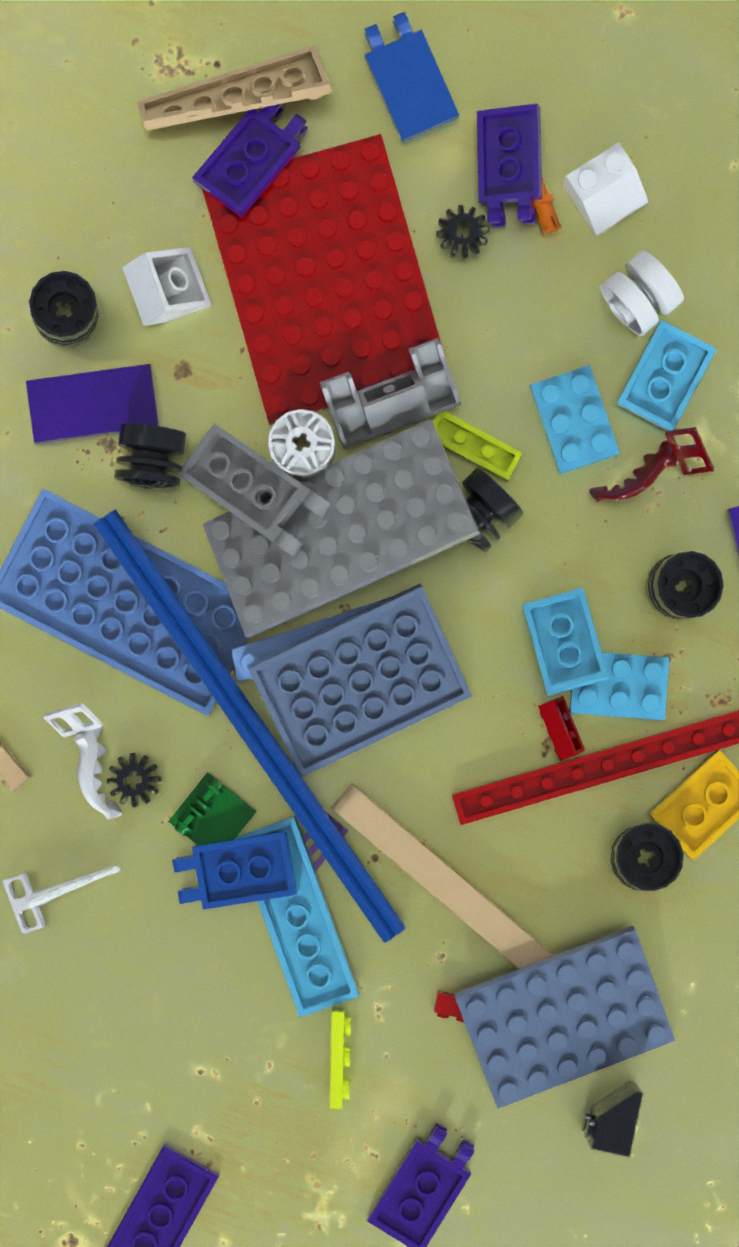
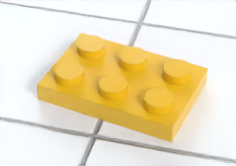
M720 750L715 751L649 813L659 825L673 832L680 841L683 852L692 861L739 819V770Z

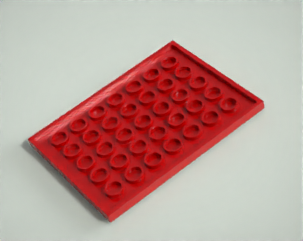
M381 134L291 159L242 218L203 190L269 425L275 424L276 420L287 412L299 409L318 412L328 409L320 386L322 381L349 372L356 391L362 390L415 370L408 349L437 338L440 341Z

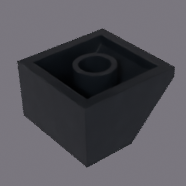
M626 1082L591 1106L590 1114H584L582 1132H585V1138L591 1149L630 1157L643 1092L635 1082Z

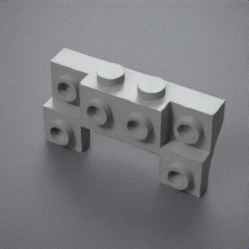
M438 338L408 349L415 370L362 390L356 391L349 372L320 382L327 407L344 449L376 436L389 434L395 429L408 424L418 423L424 418L461 405L456 385Z

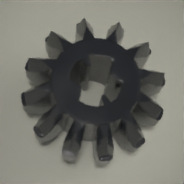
M458 205L457 215L453 210L448 209L446 210L448 220L440 218L438 221V225L443 229L436 232V237L445 239L440 244V248L445 250L451 246L450 257L452 258L456 256L457 251H462V259H467L469 249L477 256L480 253L478 245H487L488 240L482 235L488 234L490 228L489 226L481 225L486 218L483 214L474 218L475 207H471L467 214L464 213L463 205ZM458 227H462V230L465 227L469 229L467 238H463V234L461 238L457 236Z
M131 753L129 756L130 765L121 756L118 758V763L122 769L110 766L109 770L116 774L117 778H108L107 784L117 783L118 787L113 789L110 794L115 796L122 792L120 804L124 805L128 801L129 796H131L132 807H137L139 796L146 804L151 801L146 791L158 794L159 789L152 786L151 782L161 781V776L151 777L150 773L155 771L158 766L153 764L146 768L145 765L149 760L148 756L144 755L139 764H137L136 753ZM132 771H136V776H141L142 782L136 784V789L131 788L132 783L127 784L126 780L127 777L132 776Z

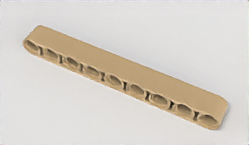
M352 783L332 805L331 808L519 969L554 956Z

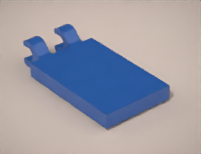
M404 11L393 16V24L400 37L399 40L384 45L376 24L364 29L366 32L364 35L372 50L365 54V60L401 142H405L459 118L457 108L423 31L412 32L410 22Z
M287 831L196 845L192 847V856L177 857L172 860L174 873L196 869L199 887H188L178 891L180 904L201 900L202 908L205 910L297 894Z

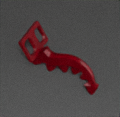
M696 427L666 431L667 440L661 443L659 451L656 454H645L643 456L645 466L633 470L632 473L636 479H625L623 488H620L617 484L610 491H608L607 486L591 488L589 492L597 502L603 499L611 501L624 500L645 491L654 483L664 469L676 466L677 461L684 475L714 471V466ZM690 434L696 444L680 446L677 444L674 436ZM701 457L706 466L692 469L687 466L684 459Z

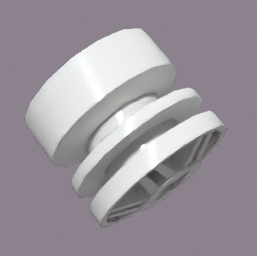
M299 409L287 412L276 420L269 433L268 447L273 463L296 480L317 475L334 461L336 445L332 428L322 416L313 411ZM302 437H306L307 444L310 447H303L302 451H297V446L293 442L295 440L300 441Z

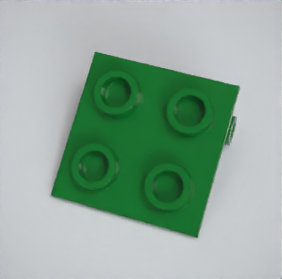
M207 772L168 822L181 835L187 836L197 845L235 839L257 811Z

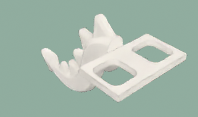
M83 703L45 713L43 718L62 737L77 734L74 741L80 748L78 782L85 799L93 808L104 813L107 820L119 817L122 814L121 809L113 800L105 803V793H97L102 782L94 777V775L101 774L103 771L97 760L106 752V748L98 743L97 740L102 731L103 723ZM83 712L93 722L83 723L74 713ZM60 717L72 728L63 729L53 719Z
M120 865L110 866L106 869L92 872L48 888L39 889L35 892L32 890L26 873L2 882L21 933L25 934L46 926L39 909L40 905H44L59 896L102 877L113 875L121 867ZM13 880H21L26 892L25 897L17 898L11 885ZM31 909L37 922L35 927H27L22 914L24 910Z

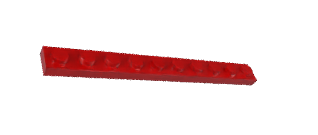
M739 710L451 794L460 825L739 744Z

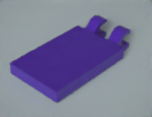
M535 103L477 111L478 198L482 206L488 205V223L492 224L493 228L505 227L506 216L503 203L518 202V220H522L523 225L536 223L533 200L542 199L540 106Z
M282 104L263 107L259 112L255 109L249 110L192 177L195 184L241 218L300 150L301 145L297 139H300L308 130V127L305 126L307 121L298 114L293 116L283 130L275 125L273 122L278 120L284 112L281 108Z
M437 1122L426 1142L416 1138L367 1219V1222L408 1247H427L471 1176V1171L465 1168V1165L475 1151L473 1149L474 1145L463 1139L453 1159L438 1151V1148L447 1136V1128Z

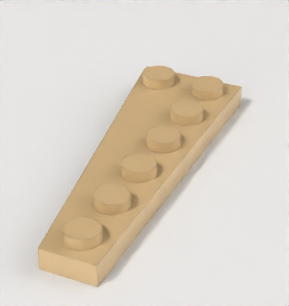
M313 45L137 101L145 130L147 131L303 99L316 100L323 95L331 94L332 90L317 49Z

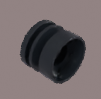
M68 271L51 272L41 278L32 289L29 300L30 312L34 325L42 337L52 344L63 347L77 345L89 338L96 328L99 315L95 293L85 279L78 274ZM59 308H70L71 316L62 315L59 317Z
M121 424L118 446L132 452L131 456L117 457L116 463L130 468L129 470H115L114 479L145 489L161 490L164 488L180 487V478L167 475V472L182 471V466L169 461V456L184 454L186 433L176 429L153 425Z
M476 468L462 482V485L469 494L466 501L480 534L466 541L486 553L491 548V544L483 535L486 533L493 540L498 541L500 535L493 525L498 522L500 525L510 529L524 512L498 483L481 469Z
M694 551L668 555L659 560L649 572L646 583L648 598L653 607L662 615L674 619L694 618L707 614L720 601L724 587L722 573L717 564L705 554ZM679 581H685L687 584L683 591H677L675 588Z
M645 823L627 828L617 836L611 847L610 863L615 876L622 884L633 890L655 891L667 887L677 879L683 867L684 853L680 841L671 830L659 824ZM640 850L644 853H651V857L648 859V866L645 863H638L637 859L641 856Z

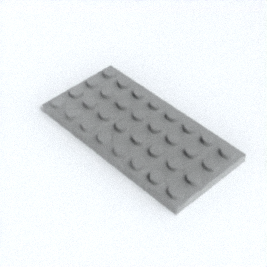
M431 419L335 462L317 475L297 480L325 499L331 506L324 516L320 518L300 504L282 529L302 543L294 557L231 512L203 523L244 635L247 638L260 634L480 534ZM271 494L263 497V504H268L271 501Z

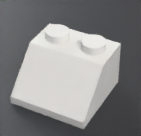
M619 142L567 174L562 184L595 236L603 233L649 203L637 170Z
M191 247L146 252L122 267L143 326L169 322L211 306Z

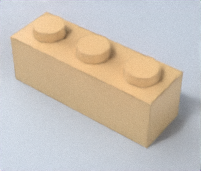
M0 741V776L3 778L2 783L8 790L16 791L31 777Z

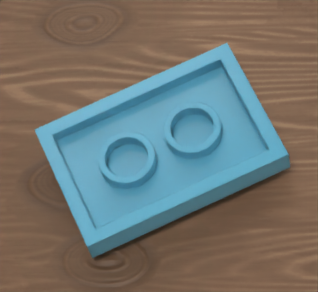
M661 319L616 404L666 431L674 430L717 349Z
M590 365L529 386L560 475L620 454Z
M583 587L522 605L548 696L609 679Z
M602 652L609 679L571 689L570 713L665 720L669 657Z

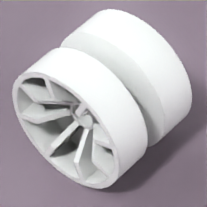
M641 250L625 264L628 277L616 271L600 285L601 293L615 316L639 336H643L659 322L656 310L664 315H668L684 302L683 293L672 275L653 255L645 250Z

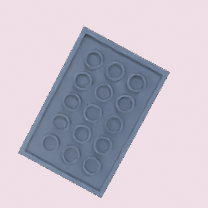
M421 584L415 585L247 665L301 777L472 697Z
M633 925L454 993L498 1109L675 1041Z

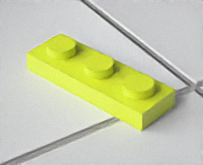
M446 411L437 413L433 423L445 449L508 482L523 452Z
M332 1008L330 1109H343V1100H349L350 1080H343L344 1068H350V1048H344V1036L351 1035V1016H345V1008Z

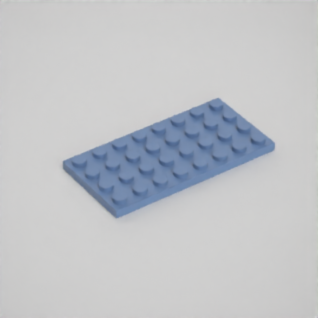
M42 489L0 569V609L209 716L216 700L94 526V523L101 518ZM134 536L231 675L234 669L231 649L246 645L249 638L244 635L225 582Z

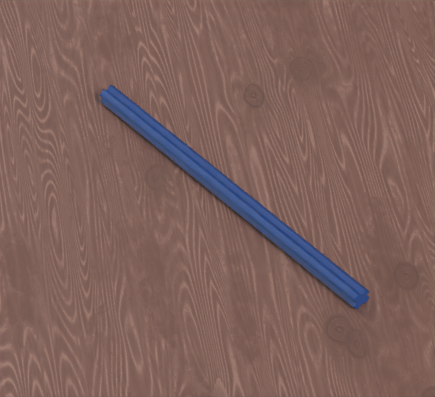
M116 509L94 523V526L382 941L386 943L394 936L400 934L406 927Z

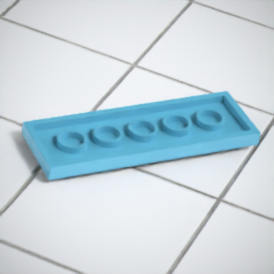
M296 816L240 835L235 839L287 831L297 894L258 901L298 1015L303 1017L360 996L298 821Z

